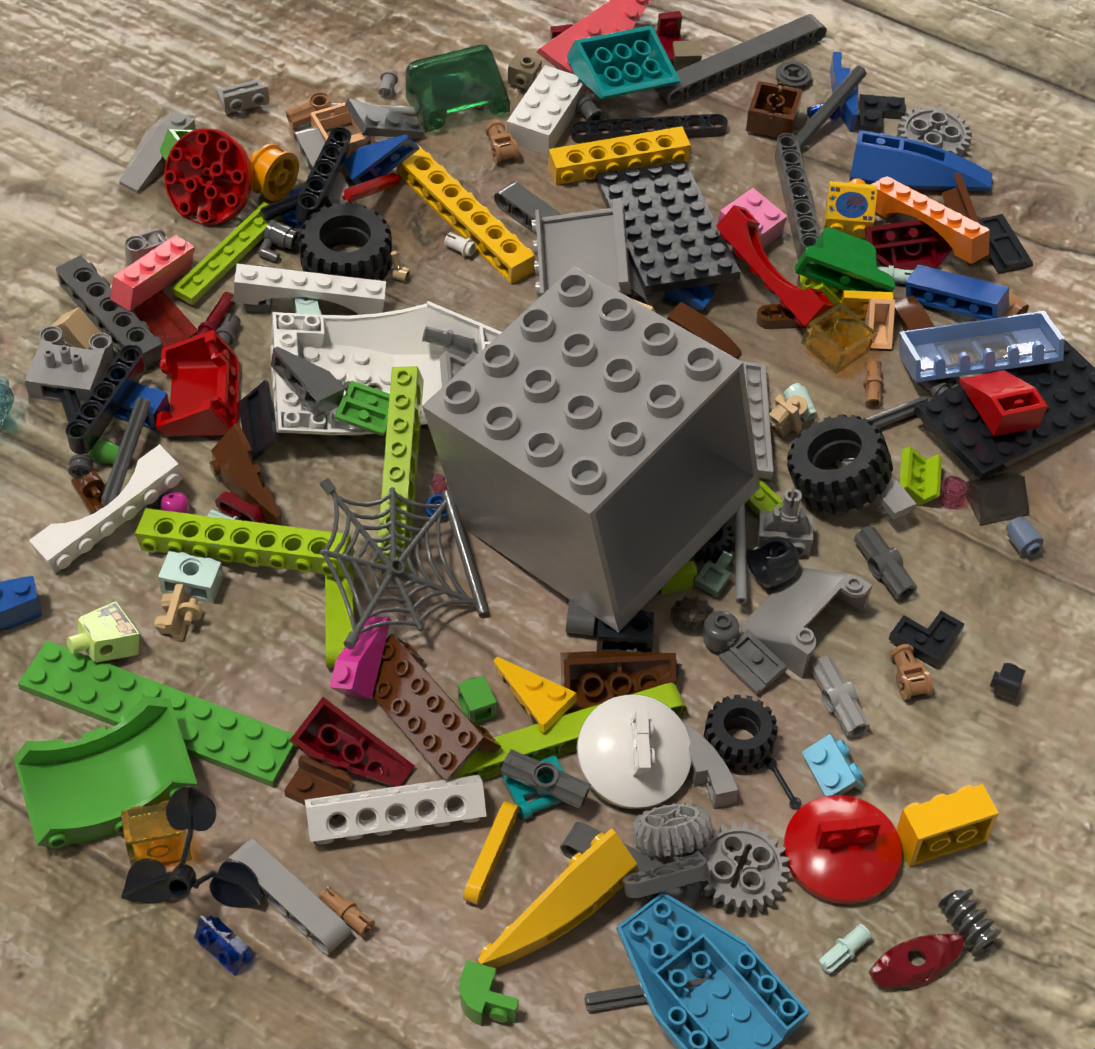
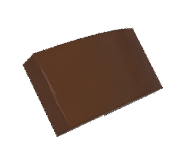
M913 295L895 301L894 314L902 321L904 331L935 327L925 309Z

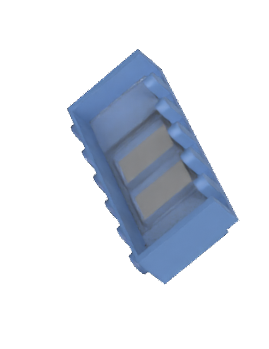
M1041 311L899 332V356L915 382L1063 361L1064 337L1046 312Z

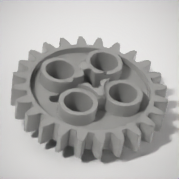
M922 105L921 110L914 107L912 112L907 111L906 116L901 117L896 137L929 144L963 157V153H967L970 147L972 131L969 130L970 124H965V118L958 119L959 113L951 114V109L943 111L942 106L939 109H935L931 105L930 109H927Z
M733 821L729 830L723 824H720L719 833L713 830L709 843L703 845V848L697 849L707 859L709 870L708 878L698 882L701 887H705L703 896L713 895V905L720 901L724 902V911L730 905L734 906L736 914L739 913L741 907H745L747 913L751 914L752 906L754 905L759 911H763L764 902L772 906L774 897L780 898L782 889H786L788 882L786 878L789 877L790 869L786 868L788 867L789 858L783 857L786 849L785 847L776 848L779 839L769 840V830L762 834L758 833L759 825L757 824L752 830L748 829L747 822L743 823L742 828H738ZM749 846L752 849L748 854L746 865L742 869L736 888H731L745 849ZM726 848H735L738 852H730ZM755 858H762L766 862H757ZM717 872H725L728 876H719ZM750 882L755 884L756 887L751 888L744 883Z

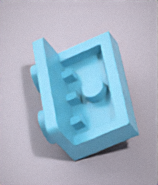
M829 734L802 751L825 796L842 795L854 787L859 790L865 788L861 781L864 775L855 762L851 763L848 758L851 752L842 739L838 741Z

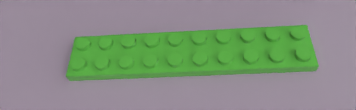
M46 640L18 682L19 689L113 726L122 722L120 717L135 707L145 696L170 698L188 755L274 787L296 748L295 745L289 742L294 735L293 733L106 662H94L90 656L79 652L72 654L68 648Z

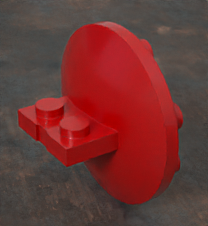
M202 128L185 134L174 144L166 160L164 181L172 205L183 217L201 225H218L234 218L248 201L253 180L252 167L245 149L233 136L218 129ZM186 215L198 216L201 222L195 221Z
M829 795L806 803L792 816L784 836L783 847L786 849L784 857L789 858L788 868L796 881L816 897L836 904H857L879 896L893 883L902 860L900 837L890 819L874 805L852 796Z

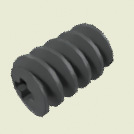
M973 889L965 891L956 890L944 897L939 902L938 907L945 909L944 916L947 919H952L951 926L954 929H959L958 934L966 939L965 946L969 949L973 948L972 956L976 957L994 946L1002 930L1000 928L990 930L995 920L993 918L983 920L988 911L986 908L976 910V907L981 902L980 899L969 900L974 893Z

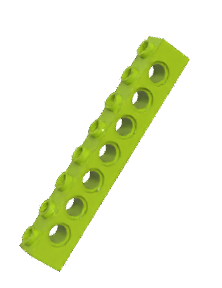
M418 366L392 367L381 498L389 493L391 487H394L396 493L415 502L424 380ZM390 498L381 504L380 513L390 507ZM395 498L397 507L414 514V506ZM390 512L379 519V525L390 522ZM396 512V520L413 527L412 518ZM396 525V533L412 539L413 531ZM390 527L378 531V538L390 535ZM396 538V545L406 550L410 543ZM390 540L378 543L377 545L379 547H386L390 545ZM390 550L383 551L386 557L390 560ZM396 551V558H399L402 554ZM378 556V559H377L376 562H377V563H380V564H384L383 561H382V560L379 558V556ZM405 559V561L403 562L405 564L404 571L410 573V569Z
M145 508L135 532L141 550L151 553L184 552L191 556L212 558L226 563L237 562L250 566L259 565L275 569H290L302 573L312 572L333 576L323 555L320 554V551L326 547L331 538L332 532ZM336 533L335 540L329 551L334 552L342 539L343 533ZM348 534L345 544L339 551L340 554H344L351 543L350 534ZM354 547L352 548L348 556L353 557L355 551ZM329 557L338 576L345 577L337 559ZM343 561L348 570L351 562Z

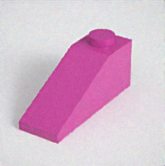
M373 616L368 618L363 628L371 624L391 621L389 617ZM389 625L373 628L360 634V638L353 649H347L346 647L343 649L336 660L329 688L349 698H372Z

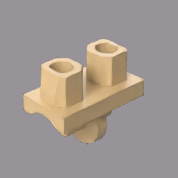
M779 394L774 399L776 407L769 413V418L774 422L771 425L772 430L781 438H784L791 430L796 434L802 430L800 417L807 412L808 405L806 399L802 396H791L785 402L783 396Z
M176 584L173 593L163 594L161 604L167 615L156 616L154 623L155 628L160 634H171L175 641H182L187 625H191L192 621L201 619L203 613L202 608L197 605L198 600L185 592L184 584Z

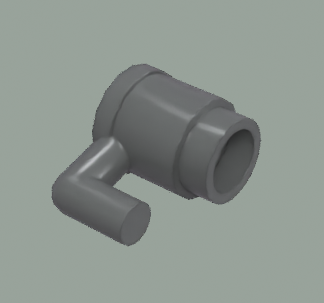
M274 219L271 220L265 229L264 241L258 250V254L263 258L278 262L280 253L270 250L272 245L293 250L299 241V231Z

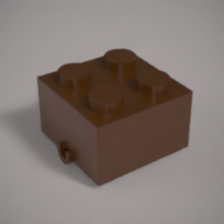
M758 80L748 110L746 131L776 138L783 133L792 134L799 114L803 90L787 87L783 82L773 84Z

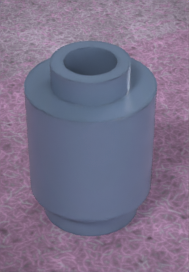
M1017 517L1006 526L1007 536L1022 556L1031 557L1041 551L1044 540L1029 520H1025L1024 517Z

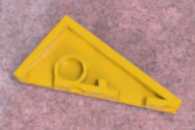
M498 656L493 660L499 676L502 680L506 679L513 695L521 705L525 706L528 715L535 718L540 731L543 733L577 701L576 692Z

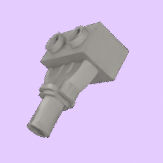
M787 489L784 493V501L781 503L780 512L779 505H775L773 511L760 510L757 524V545L767 538L780 536L788 539L795 546L798 556H810L813 543V515L806 514L804 507H800V512L798 513L802 494L799 490L794 489L793 497H791L792 489Z

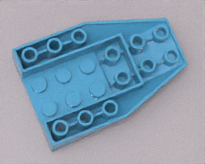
M665 892L660 893L616 928L653 1017L676 1049H775L804 1025L810 1013L746 941ZM706 979L700 986L686 987V983L691 980Z

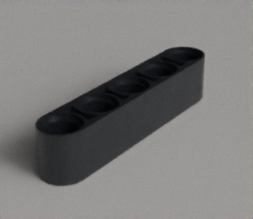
M335 127L331 130L298 196L295 218L301 224L308 220L310 215L314 212L318 213V210L322 208L348 155L351 133L344 127Z
M131 344L124 346L119 351L66 426L65 431L71 451L75 454H86L94 447L145 374L146 365L142 349L139 346Z

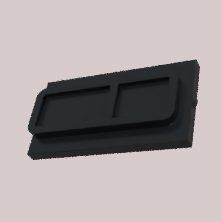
M1003 214L978 219L980 225L990 229L989 251L992 258L989 260L998 274L1033 266V261Z
M266 380L239 401L242 431L251 446L252 452L250 453L253 461L278 442L270 385Z

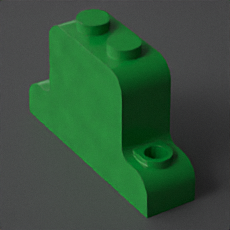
M830 227L824 228L815 244L805 249L795 265L796 274L843 291L893 292L895 289L893 277L877 268L876 249L870 242Z

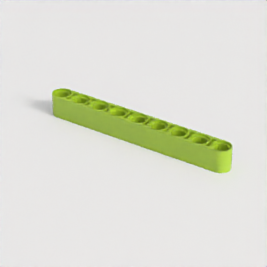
M674 683L663 684L631 694L647 696L658 700L673 710L679 718L687 711V707ZM599 705L561 716L545 733L540 731L538 724L496 736L494 737L495 740L502 747L495 755L485 750L482 752L476 750L453 778L480 775L481 780H486L501 775L503 762L511 749L537 761L554 755L558 757L577 751L580 730L588 716Z

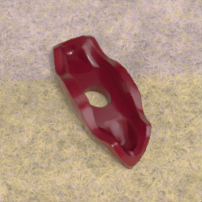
M934 934L907 940L885 952L869 969V974L874 982L884 990L896 987L915 989L926 986L938 979L949 966L958 961L964 949V936L959 934ZM912 951L920 952L925 958V963L921 966L911 964L908 960V954Z

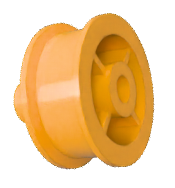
M276 144L265 145L251 155L250 163L253 179L251 190L255 193H263L265 198L270 201H278L284 198L291 191L298 177L299 161L297 156L291 152H283L282 148Z

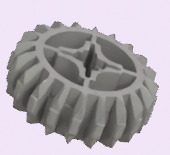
M673 803L672 805H663L659 808L653 807L651 811H644L643 815L636 817V820L633 822L632 831L636 848L641 853L648 854L651 857L657 855L661 858L663 856H682L684 853H692L695 849L703 848V845L708 844L712 838L713 829L708 811L704 810V807L696 806L695 804Z

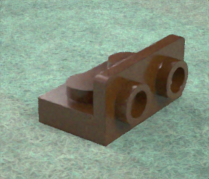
M301 755L298 759L299 768L284 790L286 797L305 805V800L352 793V778L343 770H334L325 766L320 761ZM339 814L333 815L331 818L336 819Z

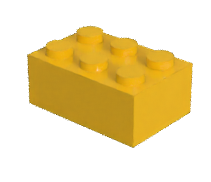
M983 784L974 787L967 785L955 793L949 795L939 794L930 801L921 804L918 802L911 803L903 809L896 831L900 837L902 855L908 867L988 841L999 812Z

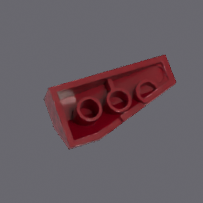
M324 697L321 698L289 740V742L312 759L391 787L401 786L415 766Z

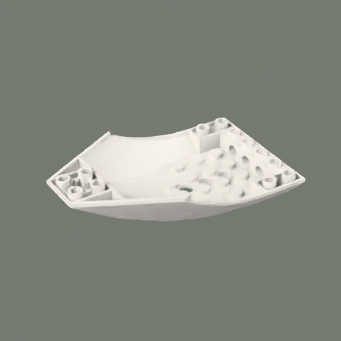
M427 301V304L403 310L365 315H313L273 312L270 355L272 359L273 348L278 346L330 371L336 379L342 382L344 388H348L352 380L366 386L377 385L383 392L389 394L392 367L418 366L424 380L423 406L442 388L439 356L444 351L465 360L471 355L451 348L445 350L443 346L423 342L422 337L425 326L446 332L452 330L453 334L474 338L475 342L472 353L478 354L502 332ZM271 367L273 411L276 431L278 433L320 435L375 434L334 419L338 407L315 417ZM422 408L421 425H425L428 423Z

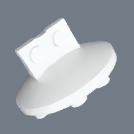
M623 695L605 701L588 716L578 736L577 760L582 776L587 783L591 784V789L599 797L621 808L646 809L657 806L671 798L686 780L691 766L689 752L691 741L683 722L668 706L647 696Z

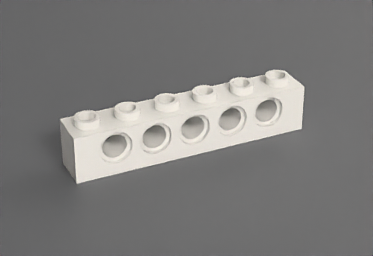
M480 775L453 778L450 781L439 780L305 800L310 842L316 841L317 844H328L333 842L335 838L346 837L347 840H356L362 838L363 834L370 833L383 836L391 834L392 830L397 829L417 831L422 826L431 824L435 827H444L450 825L452 821L462 820L464 823L479 821L480 817L487 816L483 782ZM453 797L462 799L460 805L455 808L447 806V802ZM428 801L433 804L432 808L427 812L418 810V806L422 802ZM393 806L404 808L403 812L398 816L388 814ZM364 810H371L375 813L370 820L359 818L360 813ZM336 814H341L345 817V820L338 825L332 824L329 820Z

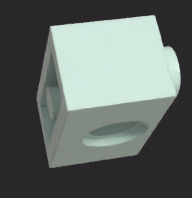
M172 551L168 552L158 576L161 593H173L176 584H184L185 592L198 601L212 604L224 578L221 562L212 558H200L184 552L177 553Z

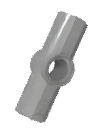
M824 656L818 658L816 662L811 664L810 670L822 690L821 696L825 708L829 713L834 712L847 737L855 738L861 736L865 731L869 730L870 724L858 704V695L851 681H845L833 657Z

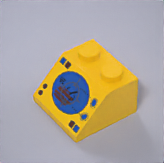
M830 181L823 214V230L826 227H830L857 238L866 239L864 228L874 225L878 185Z

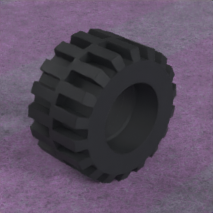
M740 694L734 695V699H730L729 696L724 697L722 703L717 701L714 704L713 709H710L708 712L703 735L724 760L728 769H734V773L740 774V770L750 773L753 767L757 770L763 767V762L766 763L773 753L778 732V726H776L777 719L775 715H771L772 710L770 707L764 708L763 701L759 699L753 701V697L748 695L746 698H741ZM734 728L744 729L751 733L753 738L746 740L737 739L728 734L727 731Z

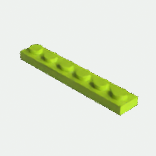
M265 202L261 204L172 288L173 295L194 305L264 238L265 229L271 220L264 221L260 215V209L269 204ZM278 216L274 220L281 222L284 216Z

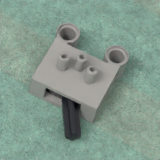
M48 326L40 332V343L26 376L25 384L30 398L61 402L67 421L70 422L80 408L79 401H85L114 360L113 343L108 334L97 333L89 339L90 350L65 346L62 330L56 326Z

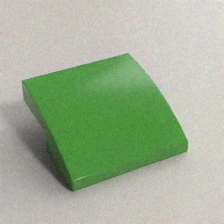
M351 380L334 419L384 436L387 431L390 394Z

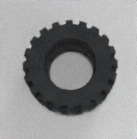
M336 203L332 204L329 208L326 206L320 208L318 213L314 212L303 223L299 232L300 261L303 272L381 281L387 276L392 266L391 229L387 221L381 215L378 216V212L371 208L368 210L366 206L361 204L355 206L353 203H345V205ZM343 244L362 247L352 252L331 250V248Z
M845 414L837 415L836 418L829 416L823 418L824 421L818 423L816 421L812 423L808 430L804 429L799 434V439L795 438L787 456L788 471L795 489L799 490L802 494V501L807 506L812 507V509L820 512L825 510L828 514H835L837 511H840L842 514L849 513L851 509L856 508V510H859L867 502L872 503L875 501L876 495H881L886 489V484H889L893 470L891 455L880 428L868 419H861V417L856 415L847 417ZM855 458L851 463L842 468L824 470L838 460Z

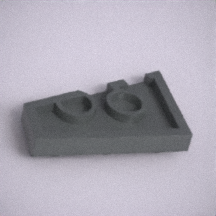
M350 98L345 103V107L363 135L398 137L407 134L411 139H422L425 133L415 117Z

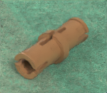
M869 359L865 363L866 378L863 382V386L866 389L865 404L871 409H876L882 406L881 391L884 386V381L881 377L882 363L878 359Z
M331 886L326 887V890L320 893L318 898L347 925L359 933L361 937L367 936V933L369 934L372 931L375 921L363 914L352 900H346Z

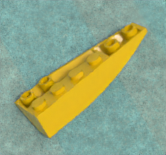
M612 828L606 834L601 832L591 841V847L583 854L579 852L573 856L568 862L569 867L502 932V935L494 943H489L481 950L477 959L478 964L497 968L546 946L579 925L624 886L623 878L631 873L638 872L637 862L617 833Z

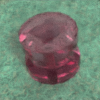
M946 477L942 481L938 501L945 508H959L963 504L967 484L960 477Z

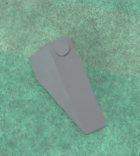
M177 110L160 118L145 132L121 176L119 184L139 194L165 170L166 160L161 155L160 148L162 142L165 141L164 137L167 129L196 130L195 119Z

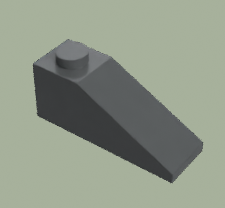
M278 346L273 348L271 367L315 417L339 407L345 388L342 382L336 379L330 371Z

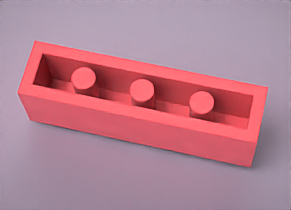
M176 235L113 276L110 300L128 311L133 310L191 270L195 246Z

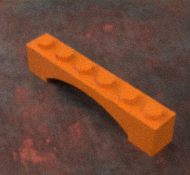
M888 176L871 184L878 185L875 208L877 214L887 218L895 213H903L923 221L948 242L954 250L955 256L970 264L989 255L990 229Z

